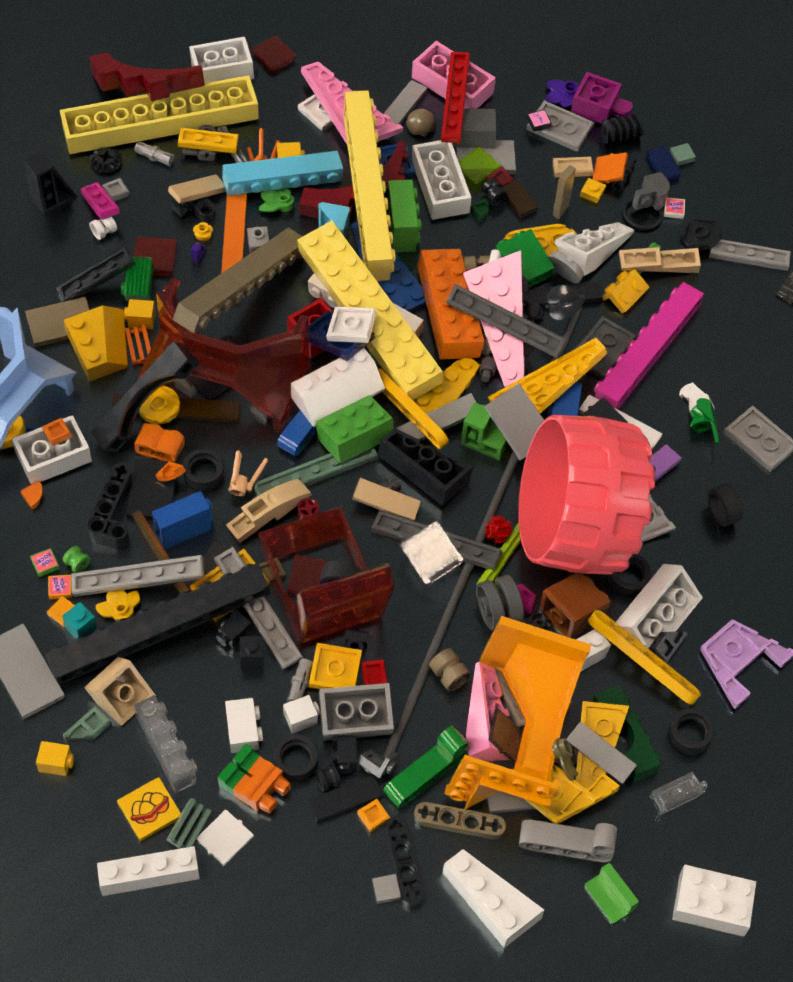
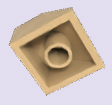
M117 657L84 687L96 704L121 726L155 696L131 661Z

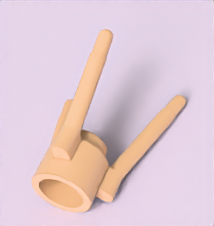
M236 451L233 475L228 491L235 496L243 497L246 491H252L253 484L264 469L268 459L265 458L250 482H247V477L239 475L242 453Z

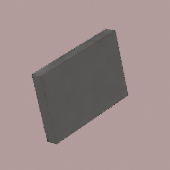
M602 316L576 348L594 338H597L604 345L607 355L588 371L604 380L609 368L615 367L619 356L627 352L630 342L636 340L637 336Z

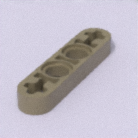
M429 802L419 803L414 810L415 822L424 827L492 840L500 839L506 829L504 819L493 814ZM423 810H428L429 815H427L426 819H423L422 814H420ZM435 811L439 812L437 821H434ZM450 813L454 816L455 820L451 824H446L441 819L442 815ZM467 818H474L477 820L478 826L468 828L465 825V820ZM482 820L486 821L484 830H481ZM497 823L499 829H497V832H493L492 827L489 826Z

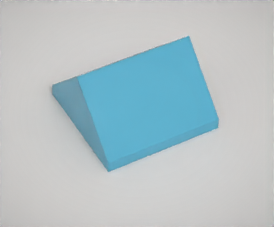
M324 202L319 203V227L333 221L347 240L349 235L350 207Z

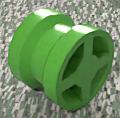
M73 546L65 553L62 561L65 565L71 566L74 573L83 572L88 567L91 557L88 554H83L79 546Z

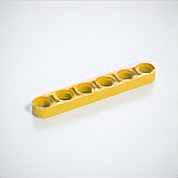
M379 368L378 371L385 386V390L382 393L438 449H442L449 444V440L443 430Z
M594 610L588 618L589 624L683 701L693 705L701 696L700 691L605 613L600 610Z

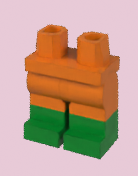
M246 743L235 755L233 762L230 761L217 777L219 787L251 806L256 812L261 809L271 813L277 805V800L271 797V794L276 791L280 795L285 796L291 788L290 782L283 777L282 770L263 759Z

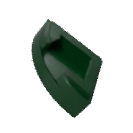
M487 198L477 201L470 206V211L479 223L487 217L489 212Z

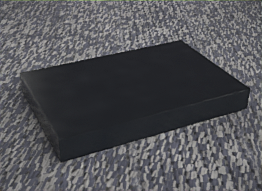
M135 459L126 512L127 518L153 520L152 511L173 503L177 478L162 482L158 481L155 476L169 461Z

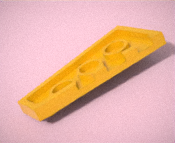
M472 358L458 359L443 371L442 384L413 401L427 414L461 398L464 390L468 388L479 372L480 365Z
M583 701L581 722L615 748L629 706ZM578 751L576 768L578 775H576L575 781L588 789L602 773L606 775V772Z

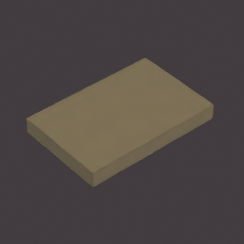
M86 297L25 311L34 346L39 347L68 340L64 319L89 311Z

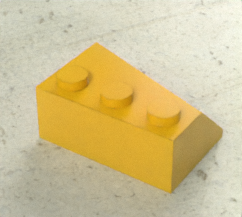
M100 306L64 319L66 333L89 382L128 368L123 309Z

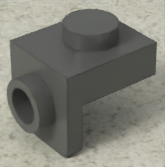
M370 749L361 754L357 763L363 766L366 772L381 778L386 774L390 775L395 770L398 764L395 761L399 754L394 752L384 759Z

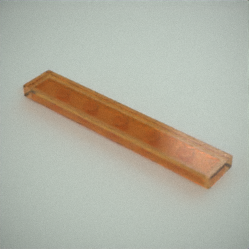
M138 510L132 513L136 525L159 561L169 560L170 558L141 511ZM184 581L173 583L179 594L189 591Z

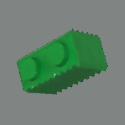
M132 257L135 265L123 272V276H126V281L121 284V294L125 296L126 301H129V299L151 301L154 272L153 259Z

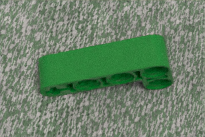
M449 726L438 737L437 745L388 782L383 792L398 809L404 807L460 763L464 755L468 753L469 742L454 726Z

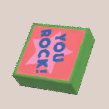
M51 548L30 556L38 577L60 569Z

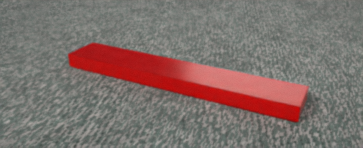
M451 52L441 142H461L470 53Z

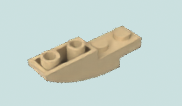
M299 479L288 481L262 493L241 507L243 512L226 524V526L238 542L241 543L273 518L278 521L295 508L302 499L308 498L312 494Z

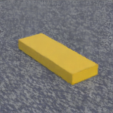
M181 128L178 147L236 154L239 134Z

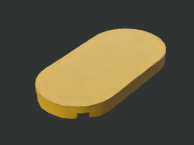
M552 224L514 230L506 234L504 239L508 240L522 230L532 229L549 257L553 251L559 252L555 244L557 238L567 233L574 232L575 235L577 233L573 229L566 228V225Z

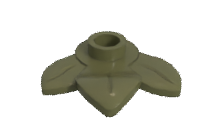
M557 738L554 740V745H552V752L557 759H560L566 777L573 781L574 776L578 775L571 760L574 750L567 739Z

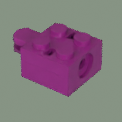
M586 72L573 97L571 112L586 119L602 123L604 119L609 120L611 115L615 117L631 116L633 105L632 102L619 98L622 87L621 83Z

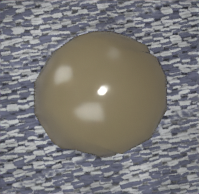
M427 109L414 110L410 113L406 122L409 132L414 135L426 137L429 132L434 133L436 131L435 117Z

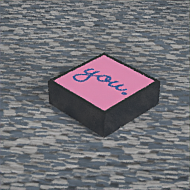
M545 109L527 114V120L533 132L551 128L552 122Z

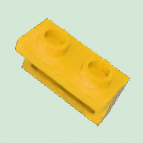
M635 269L629 272L625 270L616 277V283L613 282L605 288L606 293L602 296L603 300L610 298L621 313L626 312L649 288L648 284Z

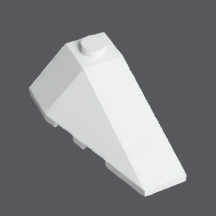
M617 222L599 226V230L596 231L585 229L582 234L575 235L574 232L567 233L557 238L555 244L559 252L567 255L566 260L569 262L573 260L580 266L585 276L596 270L634 233V229Z

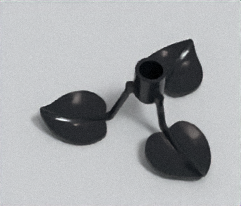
M522 275V291L525 294L529 289V284ZM558 285L549 291L547 295L548 305L543 307L537 303L531 304L525 298H523V303L528 306L526 314L531 322L541 320L548 308H550V316L553 319L565 320L573 316L581 308L585 297L571 287ZM525 342L524 359L531 355L535 347Z

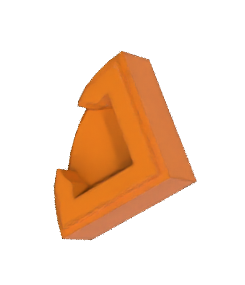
M169 461L155 476L158 481H170L182 475L186 470L183 465Z
M40 481L21 490V495L32 510L40 504L43 495Z

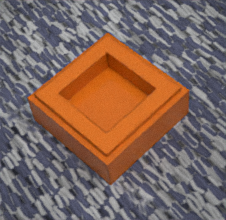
M62 417L42 426V430L52 446L72 438L71 432Z

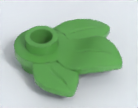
M287 188L277 191H263L260 194L261 198L265 201L259 207L260 211L274 212L279 209L282 212H287L294 207L295 199Z

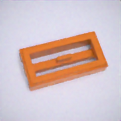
M141 325L142 328L135 326L132 330L125 328L133 365L153 362L146 325ZM142 333L148 358H144L139 336ZM131 335H135L136 343L140 356V359L137 360L135 357Z

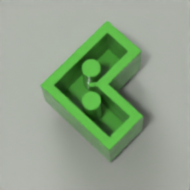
M474 402L463 423L461 445L500 460L508 442L496 424L492 422V418L484 408L486 405Z

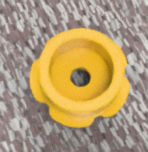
M201 222L194 226L193 232H195L194 235L198 240L206 241L210 239L213 228L211 225Z

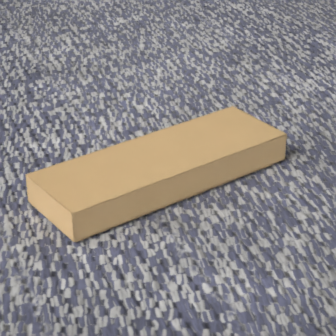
M215 174L171 185L168 192L180 204L223 193L226 190L224 182Z
M362 478L359 479L352 498L360 503L412 521L415 520L421 502Z

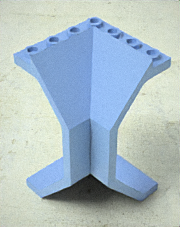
M0 307V340L4 356L12 361L0 373V450L11 425L45 386L56 384L64 388L66 394L70 396L74 391L72 378L77 373L26 345L18 308L11 312L6 307Z

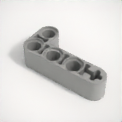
M524 820L521 824L519 846L531 851L603 863L610 862L615 852L617 827L608 823H599L595 826L594 830L536 820Z

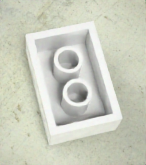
M245 37L189 47L191 65H201L205 83L248 75L250 80L254 79L253 61Z
M73 415L63 419L71 432L72 438L55 446L51 445L42 427L12 439L15 453L31 485L37 481L42 482L92 462L89 446Z
M684 865L679 875L672 920L744 937L750 928L756 881Z

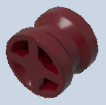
M312 498L302 499L298 504V519L302 524L313 525L319 519V504Z

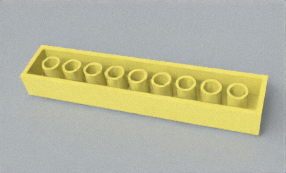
M249 75L205 83V86L171 93L169 98L151 101L148 95L144 94L60 110L69 154L180 134L181 128L199 130L203 125L219 127L259 119L258 102Z
M369 91L345 92L343 116L363 263L376 281L390 280L391 272H394L395 250L391 248L393 235L392 232H389L390 215L386 213V210H388V200L384 198L386 187L385 181H382L381 177L383 176V165L379 164L381 151L380 147H377L378 131H375L374 128L376 127V116L372 114L374 102L373 98H369Z
M333 221L297 240L299 253L338 307L376 308L377 315L369 343H365V345L385 373L412 400L443 383V371Z

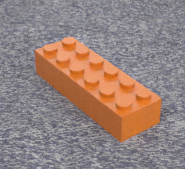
M421 250L417 267L439 358H480L484 346V338L479 319L446 303L455 284L469 290L463 274L466 272L461 250Z

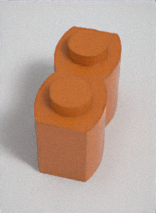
M144 423L134 443L135 452L160 461L177 462L185 445L184 436L177 430H164L158 424Z

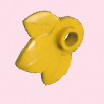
M124 590L107 592V601L96 604V610L102 617H113L116 621L123 618H131L134 614V608L140 603V595L137 591H132L128 594Z

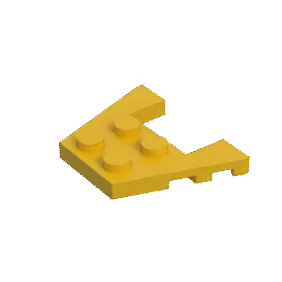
M553 764L552 783L555 779L560 780L558 790L551 799L550 807L527 799L524 800L554 824H559L616 793L620 785L602 773L586 789L577 781H570L564 771Z

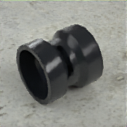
M496 178L489 179L481 188L482 193L488 197V201L493 206H498L507 199L508 193L504 188H501V184Z

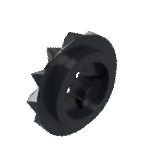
M110 146L107 149L101 147L99 151L94 150V154L91 155V165L98 172H113L122 163L121 154L118 153L117 149H111ZM108 156L109 158L104 163L103 159Z

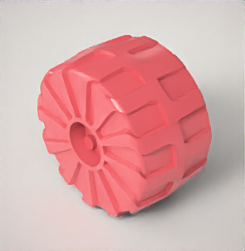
M551 415L544 420L530 444L523 468L519 493L520 538L526 556L531 562L569 572L587 574H613V572H623L629 567L630 557L632 554H638L643 545L640 537L644 526L650 523L652 505L649 502L650 490L655 488V471L653 465L649 462L652 457L651 446L639 427L596 416Z

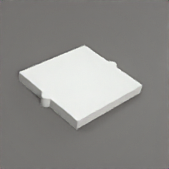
M224 810L196 840L208 850V855H213L225 866L254 835L242 825V820H237L227 810Z

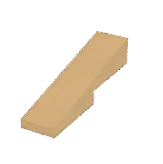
M659 247L619 250L621 270L624 271L635 269L636 271L699 273L701 267L698 248L660 251Z

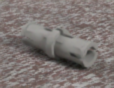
M138 141L135 145V153L146 156L153 162L158 161L171 166L174 161V154L162 151L157 146H150L141 141Z
M308 659L299 660L296 674L291 679L292 687L287 702L303 697L305 688L309 686L308 678L313 665L312 661Z

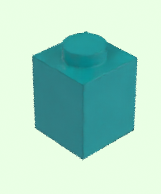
M81 602L62 615L65 628L75 638L87 637L97 629L95 616Z

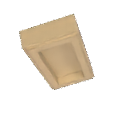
M591 157L553 158L552 163L555 177H560L570 165L576 168L575 177L593 176L594 170Z

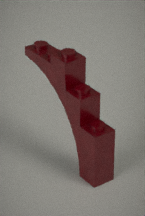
M107 52L89 56L92 74L102 91L122 88L126 96L146 92L149 99L155 101L169 98L171 93L205 86L201 65L177 69H147L121 63L112 58Z
M398 142L393 155L383 166V176L381 177L382 181H385L386 192L384 193V198H387V200L388 181L405 180L402 164L407 162L409 151H406V142ZM353 185L338 189L304 187L299 203V214L319 219V203L324 202L350 207L351 218L352 210H356Z

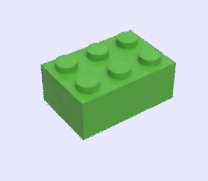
M412 180L388 181V215H390V232L393 235L392 248L396 253L416 252L417 243H420L421 219H418L417 216L419 215V203H416L417 188H413Z
M370 395L316 421L318 440L340 464L379 445L381 439L394 429L393 418Z

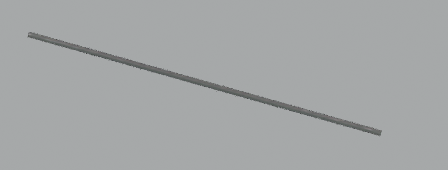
M582 306L569 318L562 335L567 341L558 358L563 356L583 309ZM514 451L475 539L477 542L484 543L486 538L485 525L487 522H492L491 517L495 516L519 459ZM466 562L383 755L384 759L397 749L430 671L429 663L438 652L473 569V564Z

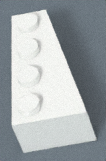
M464 849L444 863L443 874L503 948L542 919L543 908Z

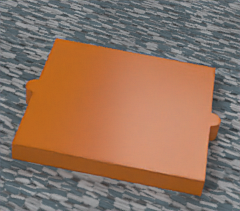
M627 152L611 153L610 155L597 157L592 180L600 183L606 182L607 184L612 181L623 180L628 158Z

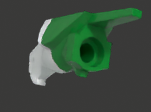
M693 382L685 385L680 390L679 395L681 398L685 397L689 401V412L693 418L690 427L698 433L709 431L712 427L715 442L717 445H720L715 408L709 395L701 391Z

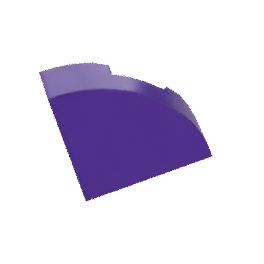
M196 242L192 246V262L200 263L206 251L205 245Z

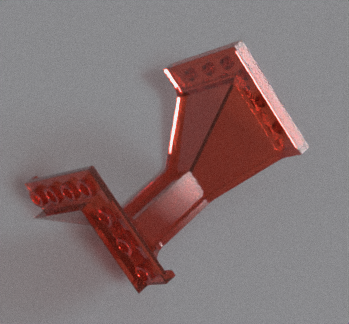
M171 278L169 284L165 285L162 293L156 292L160 331L138 378L164 353L168 345L174 341L184 344L200 363L190 375L232 387L273 419V429L281 431L294 402L291 398V383L304 377L309 366L308 316L300 314L295 327L288 332L244 345H236L192 333L173 320L178 306L177 288L180 280Z

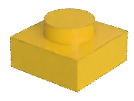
M588 178L580 192V197L598 203L606 189V185Z

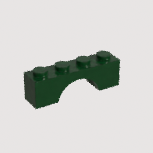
M619 685L594 694L592 702L629 706L622 729L628 735L631 743V748L625 756L637 765L629 775L632 783L657 774L662 762L661 757L656 750H653L648 732L643 731L638 713L633 711L630 706L628 694L625 691L623 692Z

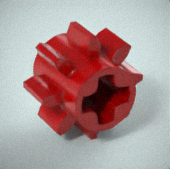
M502 516L491 517L492 522H487L485 525L487 538L492 539V542L495 541V543L506 542L505 538L511 536L512 532L509 520H505V517L502 518Z

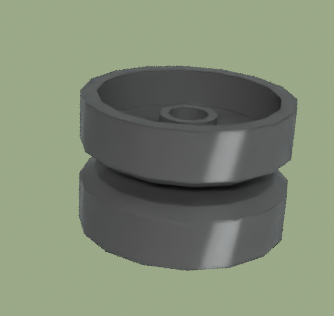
M510 575L497 577L494 584L490 580L477 584L478 604L484 621L491 631L495 629L501 616L519 622L523 621L522 600L517 586Z

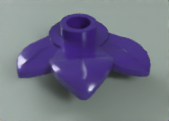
M562 80L548 81L546 86L551 92L546 96L545 101L554 105L560 103L563 108L570 107L579 86L574 81H567L566 83Z

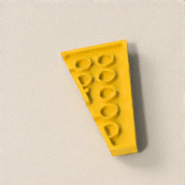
M594 338L488 396L489 402H492L520 383L541 414L607 355L606 348L597 338Z

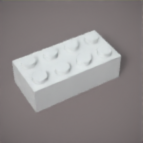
M439 140L413 145L412 162L431 219L470 213L471 195L452 143Z

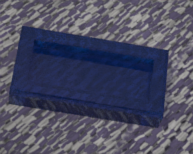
M665 146L647 151L646 155L656 173L662 172L668 181L680 178L681 173Z

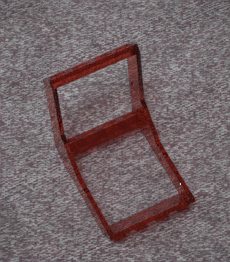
M341 506L258 533L265 562L295 639L299 644L384 616L395 588L391 567L388 563L370 569L367 568ZM344 536L356 566L360 567L362 571L300 591L294 605L285 591L273 559Z

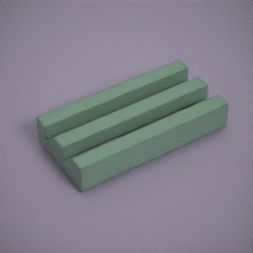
M189 799L166 840L179 849L192 847L211 810L205 809L200 803H196L195 799ZM193 807L195 811L177 841L175 837ZM202 813L194 829L192 830L190 836L188 837L185 845H183V842L187 837L190 829L192 828L194 822L196 821L198 815Z

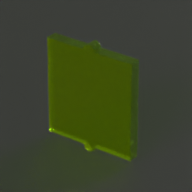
M480 147L458 161L463 176L468 177L476 185L501 167L492 158V155H488Z

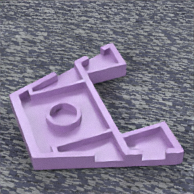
M732 619L705 642L700 650L731 705L736 709L751 693L735 677L762 653H765L782 668L793 658V649H786L778 645L779 642L773 639L768 640L758 635L757 631Z

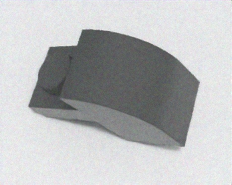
M662 172L644 176L641 189L635 191L632 203L635 210L653 206L657 211L664 207L670 184Z

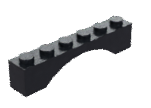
M175 341L168 345L164 353L124 393L119 402L111 407L103 419L98 421L91 433L103 450L117 453L130 439L135 418L148 397L166 383L186 379L200 364L186 345Z

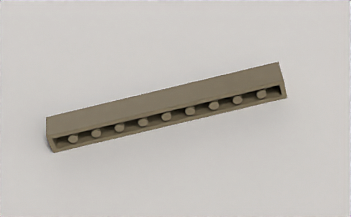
M288 227L179 302L173 320L192 333H195L200 328L204 329L211 320H216L222 312H227L232 305L238 304L243 297L249 296L254 289H259L264 282L270 281L275 274L281 273L286 266H291L298 258L301 259L302 256L299 253L297 240L302 236Z

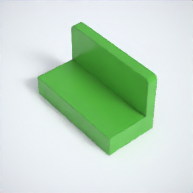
M610 863L601 868L599 875L585 883V889L611 924L617 923L636 910L639 903L638 899Z

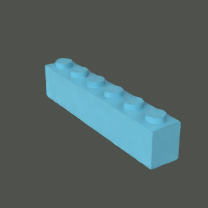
M338 151L225 164L223 165L222 179L227 196L339 182L342 180L343 166Z

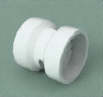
M112 216L103 220H93L89 223L92 233L98 240L105 238L107 233L117 231V225Z

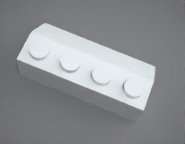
M362 346L292 382L291 398L311 425L316 427V421L368 395L373 397L385 390V386L375 361Z
M663 564L616 623L649 648L660 632H676L703 597L682 565Z

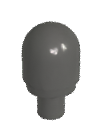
M487 356L481 361L479 370L483 382H489V379L496 373L497 365L495 359L491 356Z

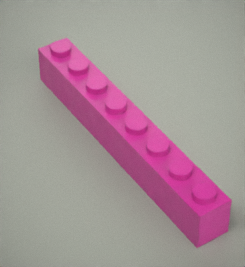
M685 282L679 288L675 287L670 294V299L668 301L665 300L660 306L658 314L654 313L649 320V325L647 327L644 326L640 330L637 340H632L627 348V352L619 356L616 366L614 368L610 367L603 382L600 380L594 388L596 392L595 398L600 400L603 397L612 407L618 410L701 306L704 293Z

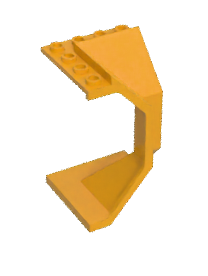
M504 616L500 617L479 662L500 671L525 719L514 769H508L464 755L452 779L446 785L445 795L450 796L455 801H467L465 809L499 791L550 807L551 799L558 790L560 780L555 779L552 783V768L555 760L552 745H554L555 739L560 738L564 718L583 663L590 653L591 644Z

